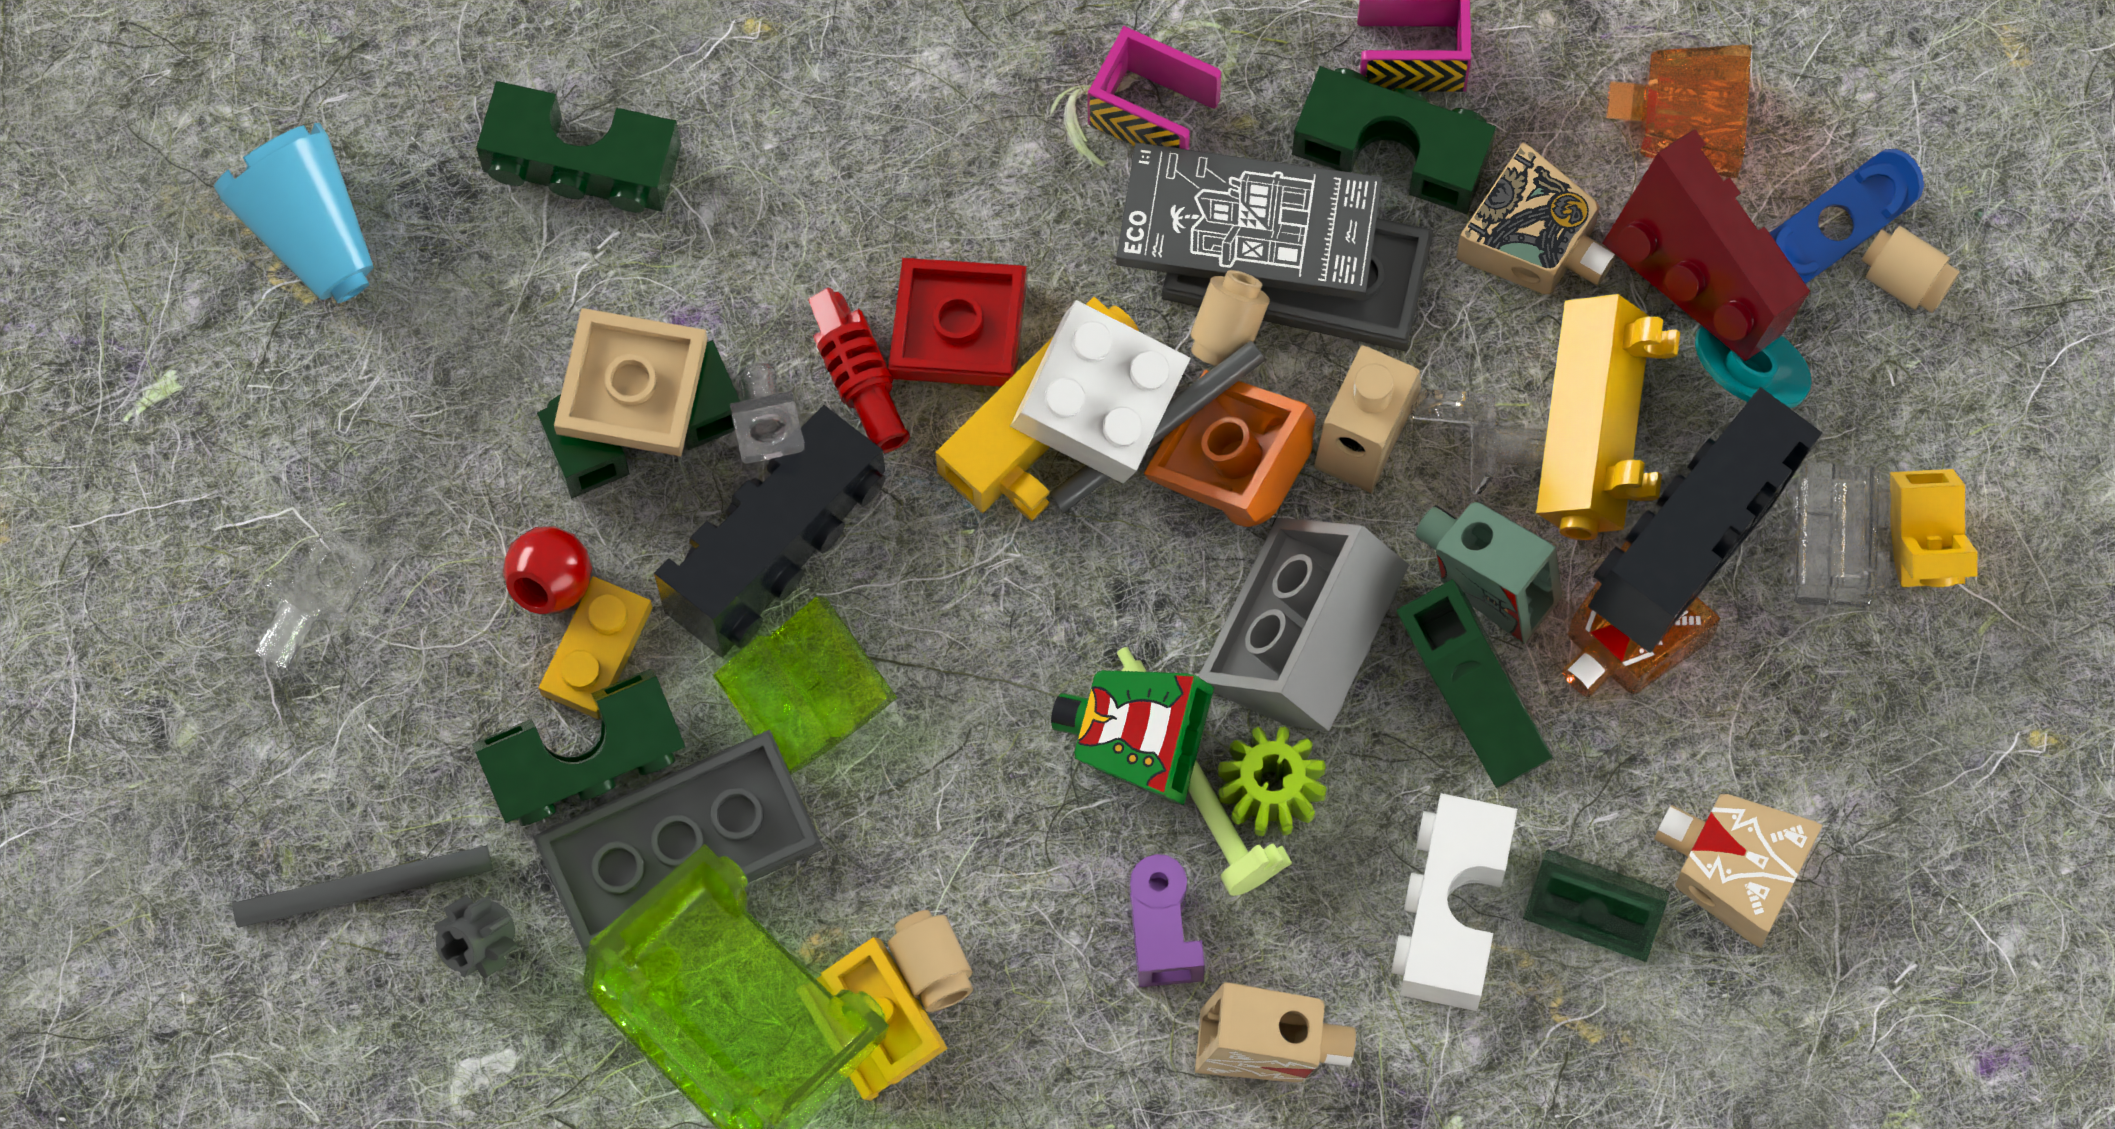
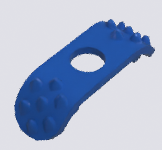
M1884 149L1769 233L1804 283L1807 284L1910 208L1922 196L1924 188L1922 171L1909 154L1898 149ZM1828 207L1844 209L1850 215L1853 222L1850 236L1840 241L1827 238L1821 232L1818 224L1819 215L1822 210Z

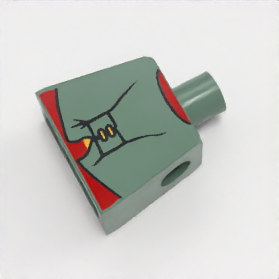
M1471 503L1458 519L1438 505H1435L1420 521L1416 530V537L1436 550L1442 583L1444 584L1453 579L1465 592L1472 607L1521 643L1525 644L1563 597L1556 547L1482 503Z

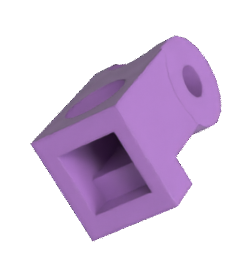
M1155 854L1145 857L1136 864L1131 873L1130 903L1139 987L1204 982L1205 964L1202 940L1184 942L1181 912L1186 905L1187 877L1184 868L1177 860L1167 855Z

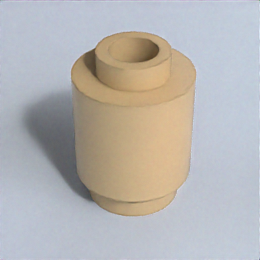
M1900 225L1892 235L1882 229L1861 260L1871 267L1865 279L1912 309L1917 310L1921 306L1932 314L1960 273L1959 270L1948 264L1949 256Z
M1234 270L1227 271L1225 276H1214L1210 279L1190 333L1194 339L1191 352L1197 358L1217 366L1250 340L1254 343L1270 302V298L1261 291L1262 283L1249 274Z
M922 910L908 915L894 925L897 934L887 944L913 997L918 998L922 1002L926 1012L945 1009L963 1000L973 992V987L969 981V977L973 973L947 916L937 915L932 917L929 910Z

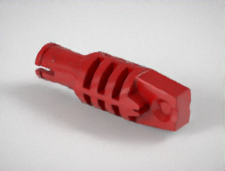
M827 287L808 299L820 332L813 335L820 355L824 359V364L831 375L834 386L837 388L841 401L849 408L856 410L868 439L883 450V454L892 452L906 444L910 439L909 431L905 429L890 395L893 387V377L886 366L885 359L879 350L880 348L872 335L873 333L862 310L857 309L851 312L844 296Z

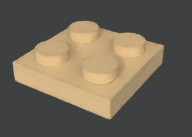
M581 308L554 422L556 434L681 457L708 340L706 330Z

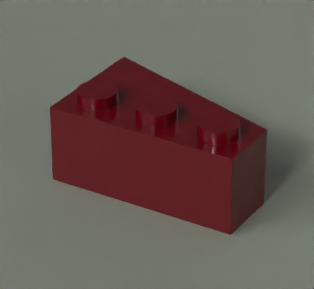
M1693 129L1657 153L1602 244L1739 357L1747 361L1782 336L1811 291L1765 226L1759 230L1756 228L1736 199L1741 192L1730 177L1725 181L1722 180L1701 150L1707 144L1697 130Z

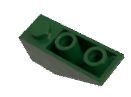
M1453 579L1396 610L1425 666L1497 789L1554 759L1468 597Z

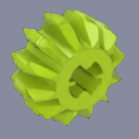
M1285 726L1278 729L1276 741H1267L1265 731L1261 727L1254 728L1251 736L1253 748L1243 741L1234 740L1230 744L1229 752L1235 761H1223L1218 766V776L1224 781L1229 782L1219 788L1218 797L1220 802L1226 804L1237 803L1231 816V820L1237 825L1244 823L1252 815L1256 817L1254 833L1259 837L1264 836L1267 832L1268 821H1276L1278 829L1283 836L1291 834L1293 828L1291 814L1302 822L1310 823L1315 815V810L1310 802L1324 801L1326 796V786L1316 781L1325 774L1326 765L1324 760L1307 759L1313 746L1309 738L1298 741L1293 747L1289 746L1290 730ZM1265 772H1276V781L1283 776L1282 789L1279 791H1269L1268 782H1265L1261 787L1262 774Z

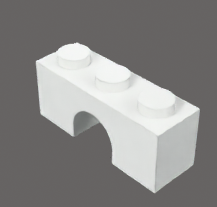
M1440 793L1436 813L1423 811L1416 849L1428 852L1424 875L1411 872L1404 911L1416 913L1412 937L1398 936L1391 970L1393 974L1404 976L1400 996L1477 1011L1482 995L1493 933L1472 929L1461 924L1452 915L1447 898L1455 889L1468 883H1482L1501 887L1518 809Z

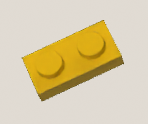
M593 576L585 596L581 599L538 687L541 696L599 720L600 714L591 693L617 683L653 609L651 600Z

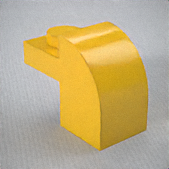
M1954 469L1890 472V526L1894 564L1901 587H1949L1956 584H1965V577H1977L1978 551L1965 535V484Z

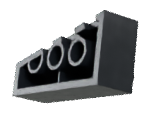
M1760 387L1716 441L1709 438L1702 445L1687 466L1691 471L1690 474L1685 478L1679 473L1671 481L1656 503L1661 507L1659 512L1655 515L1648 509L1640 517L1625 538V541L1631 545L1628 550L1624 552L1616 546L1605 558L1593 576L1602 585L1588 607L1651 653L1774 506L1822 435V432Z
M825 405L770 458L767 471L771 475L764 482L758 478L748 479L732 495L731 503L725 515L726 520L721 525H712L706 521L690 537L689 544L692 547L680 565H677L668 558L654 572L664 613L721 658L734 645L742 648L755 636L763 622V618L760 616L775 598L782 601L795 590L804 575V570L801 569L802 566L816 550L820 553H825L835 544L845 528V523L842 520L857 503L862 507L870 503L881 490L886 480V476L883 475L885 472L883 450Z

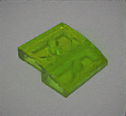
M814 597L770 636L758 635L713 674L715 680L755 736L770 729L790 775L845 740L897 699L895 693L826 597Z

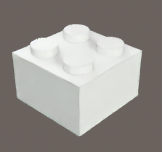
M1076 300L1064 314L1010 427L1124 484L1137 471L1191 358Z

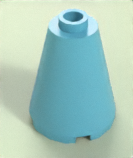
M314 123L311 134L302 125L254 149L243 157L248 166L246 171L236 179H234L229 169L220 176L214 185L220 200L320 300L334 297L337 303H342L358 295L369 286L365 276L373 270L374 266L330 139L320 123Z

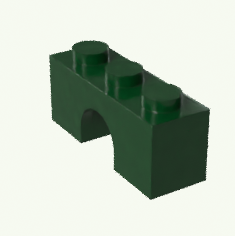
M1319 66L1294 130L1292 155L1338 171L1352 172L1359 153L1367 145L1380 140L1398 142L1410 150L1416 161L1412 170L1409 195L1468 215L1492 152L1496 126L1487 123L1481 115L1464 108H1454L1451 111L1430 104L1424 96L1413 90L1396 88L1392 91L1369 83V80L1357 71L1347 68H1337L1334 71Z
M496 81L476 146L483 172L488 173L492 179L506 185L521 186L526 181L548 186L553 193L569 199H582L585 195L607 199L614 207L627 212L640 213L645 208L663 211L681 148L676 120L616 107L611 127L601 140L587 146H573L557 137L562 115L556 94Z
M713 340L707 342L685 438V445L688 450L746 427L742 404ZM561 394L553 398L547 404V408L537 412L544 437L571 499L630 475L621 446L556 434L554 422Z
M651 668L591 693L600 714L601 728L594 744L580 754L567 756L549 750L542 743L532 719L472 743L505 824L515 819H518L520 826L533 824L554 814L556 808L553 803L576 793H578L581 801L597 797L616 787L614 777L635 768L638 769L640 775H647L661 770L676 761L673 752L686 746L658 678Z

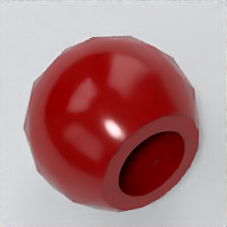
M556 526L534 527L511 543L505 557L503 576L509 594L521 607L537 614H558L574 606L585 596L593 568L588 550L575 534Z

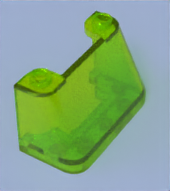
M704 844L590 941L583 977L584 988L599 1011L717 1129H800L885 1039L889 1025L885 1022V1014L879 1004L867 993L859 991L855 994L850 990L842 989L833 996L746 910L747 894L744 888L747 887L748 881L741 868L726 856L719 858Z

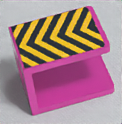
M1359 0L1357 24L1359 26L1455 27L1456 51L1366 50L1361 52L1359 73L1364 75L1369 80V83L1392 91L1396 88H1406L1415 92H1466L1471 64L1470 0Z
M1123 26L1087 92L1088 125L1133 146L1137 142L1189 150L1190 131L1187 128L1114 94L1127 70L1215 109L1220 101L1222 72L1208 63Z

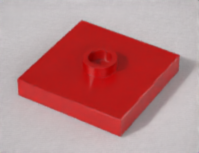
M902 258L888 370L893 379L1002 387L1017 372L1028 279L1027 266Z

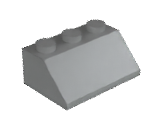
M1277 517L1198 677L1214 686L1213 693L1286 726L1330 731L1336 716L1343 707L1344 699L1358 670L1370 651L1372 641L1386 612L1397 595V590L1409 564L1363 525Z

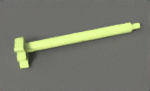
M1124 647L1117 652L1124 665L1122 671L1147 672L1141 660L1135 661L1128 647ZM1196 759L1188 791L1230 865L1223 871L1220 879L1229 895L1237 896L1247 893L1290 866L1292 861L1284 847L1276 848L1274 843L1264 849L1261 845H1256L1248 852Z

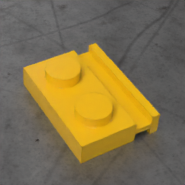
M871 938L821 972L820 977L808 985L804 984L797 989L863 1100H873L879 1096V1092L891 1084L895 1085L948 1049L918 998L913 997L897 964L883 941L879 938Z

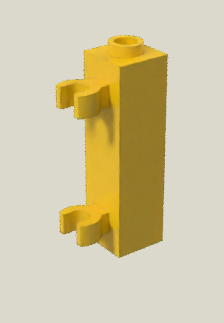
M1619 294L1565 300L1536 514L1560 528L1559 533L1575 540H1593L1597 538L1598 532L1624 530L1628 499L1634 501H1653L1659 499L1662 474L1659 472L1644 473L1645 463L1641 460H1633L1646 357L1656 359L1676 357L1678 355L1680 331L1677 329L1662 331L1663 319L1660 317H1650Z
M1095 297L1085 304L1139 331L1135 322L1121 308L1112 305L1108 309ZM1052 338L936 451L937 473L982 514L1002 494L1008 497L1016 509L1030 521H1033L1050 505V502L1046 499L1049 495V490L1034 476L1025 472L1050 447L1010 427Z

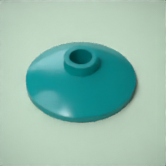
M1702 325L1696 333L1695 349L1700 362L1710 376L1732 395L1748 402L1756 391L1762 387L1787 407L1794 408L1801 404L1810 392L1812 378L1809 367L1800 352L1785 337L1780 336L1753 357L1744 361Z

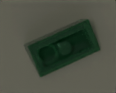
M1548 849L1542 860L1523 919L1647 962L1670 892Z

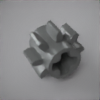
M465 895L444 908L447 918L435 924L434 929L438 932L436 936L437 952L441 960L449 968L460 972L464 978L478 970L485 979L507 965L504 956L515 950L517 944L513 941L515 937L513 919L502 905L491 902L489 896H485L473 903Z

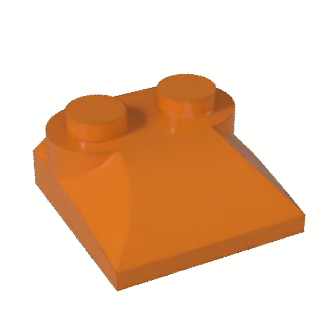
M1204 370V372L1202 373L1201 377L1204 376V375H1205L1206 373H1208L1209 371H1208V370ZM1238 381L1165 436L1147 466L1144 475L1150 481L1222 510L1226 517L1236 525L1251 527L1262 524L1277 512L1307 461L1313 448L1316 416L1306 403Z

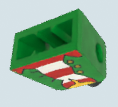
M1101 670L1097 671L1093 678L1089 698L1067 693H1060L1052 709L1051 725L1055 731L1078 736L1075 748L1076 760L1170 802L1184 805L1214 686L1198 676L1188 673Z

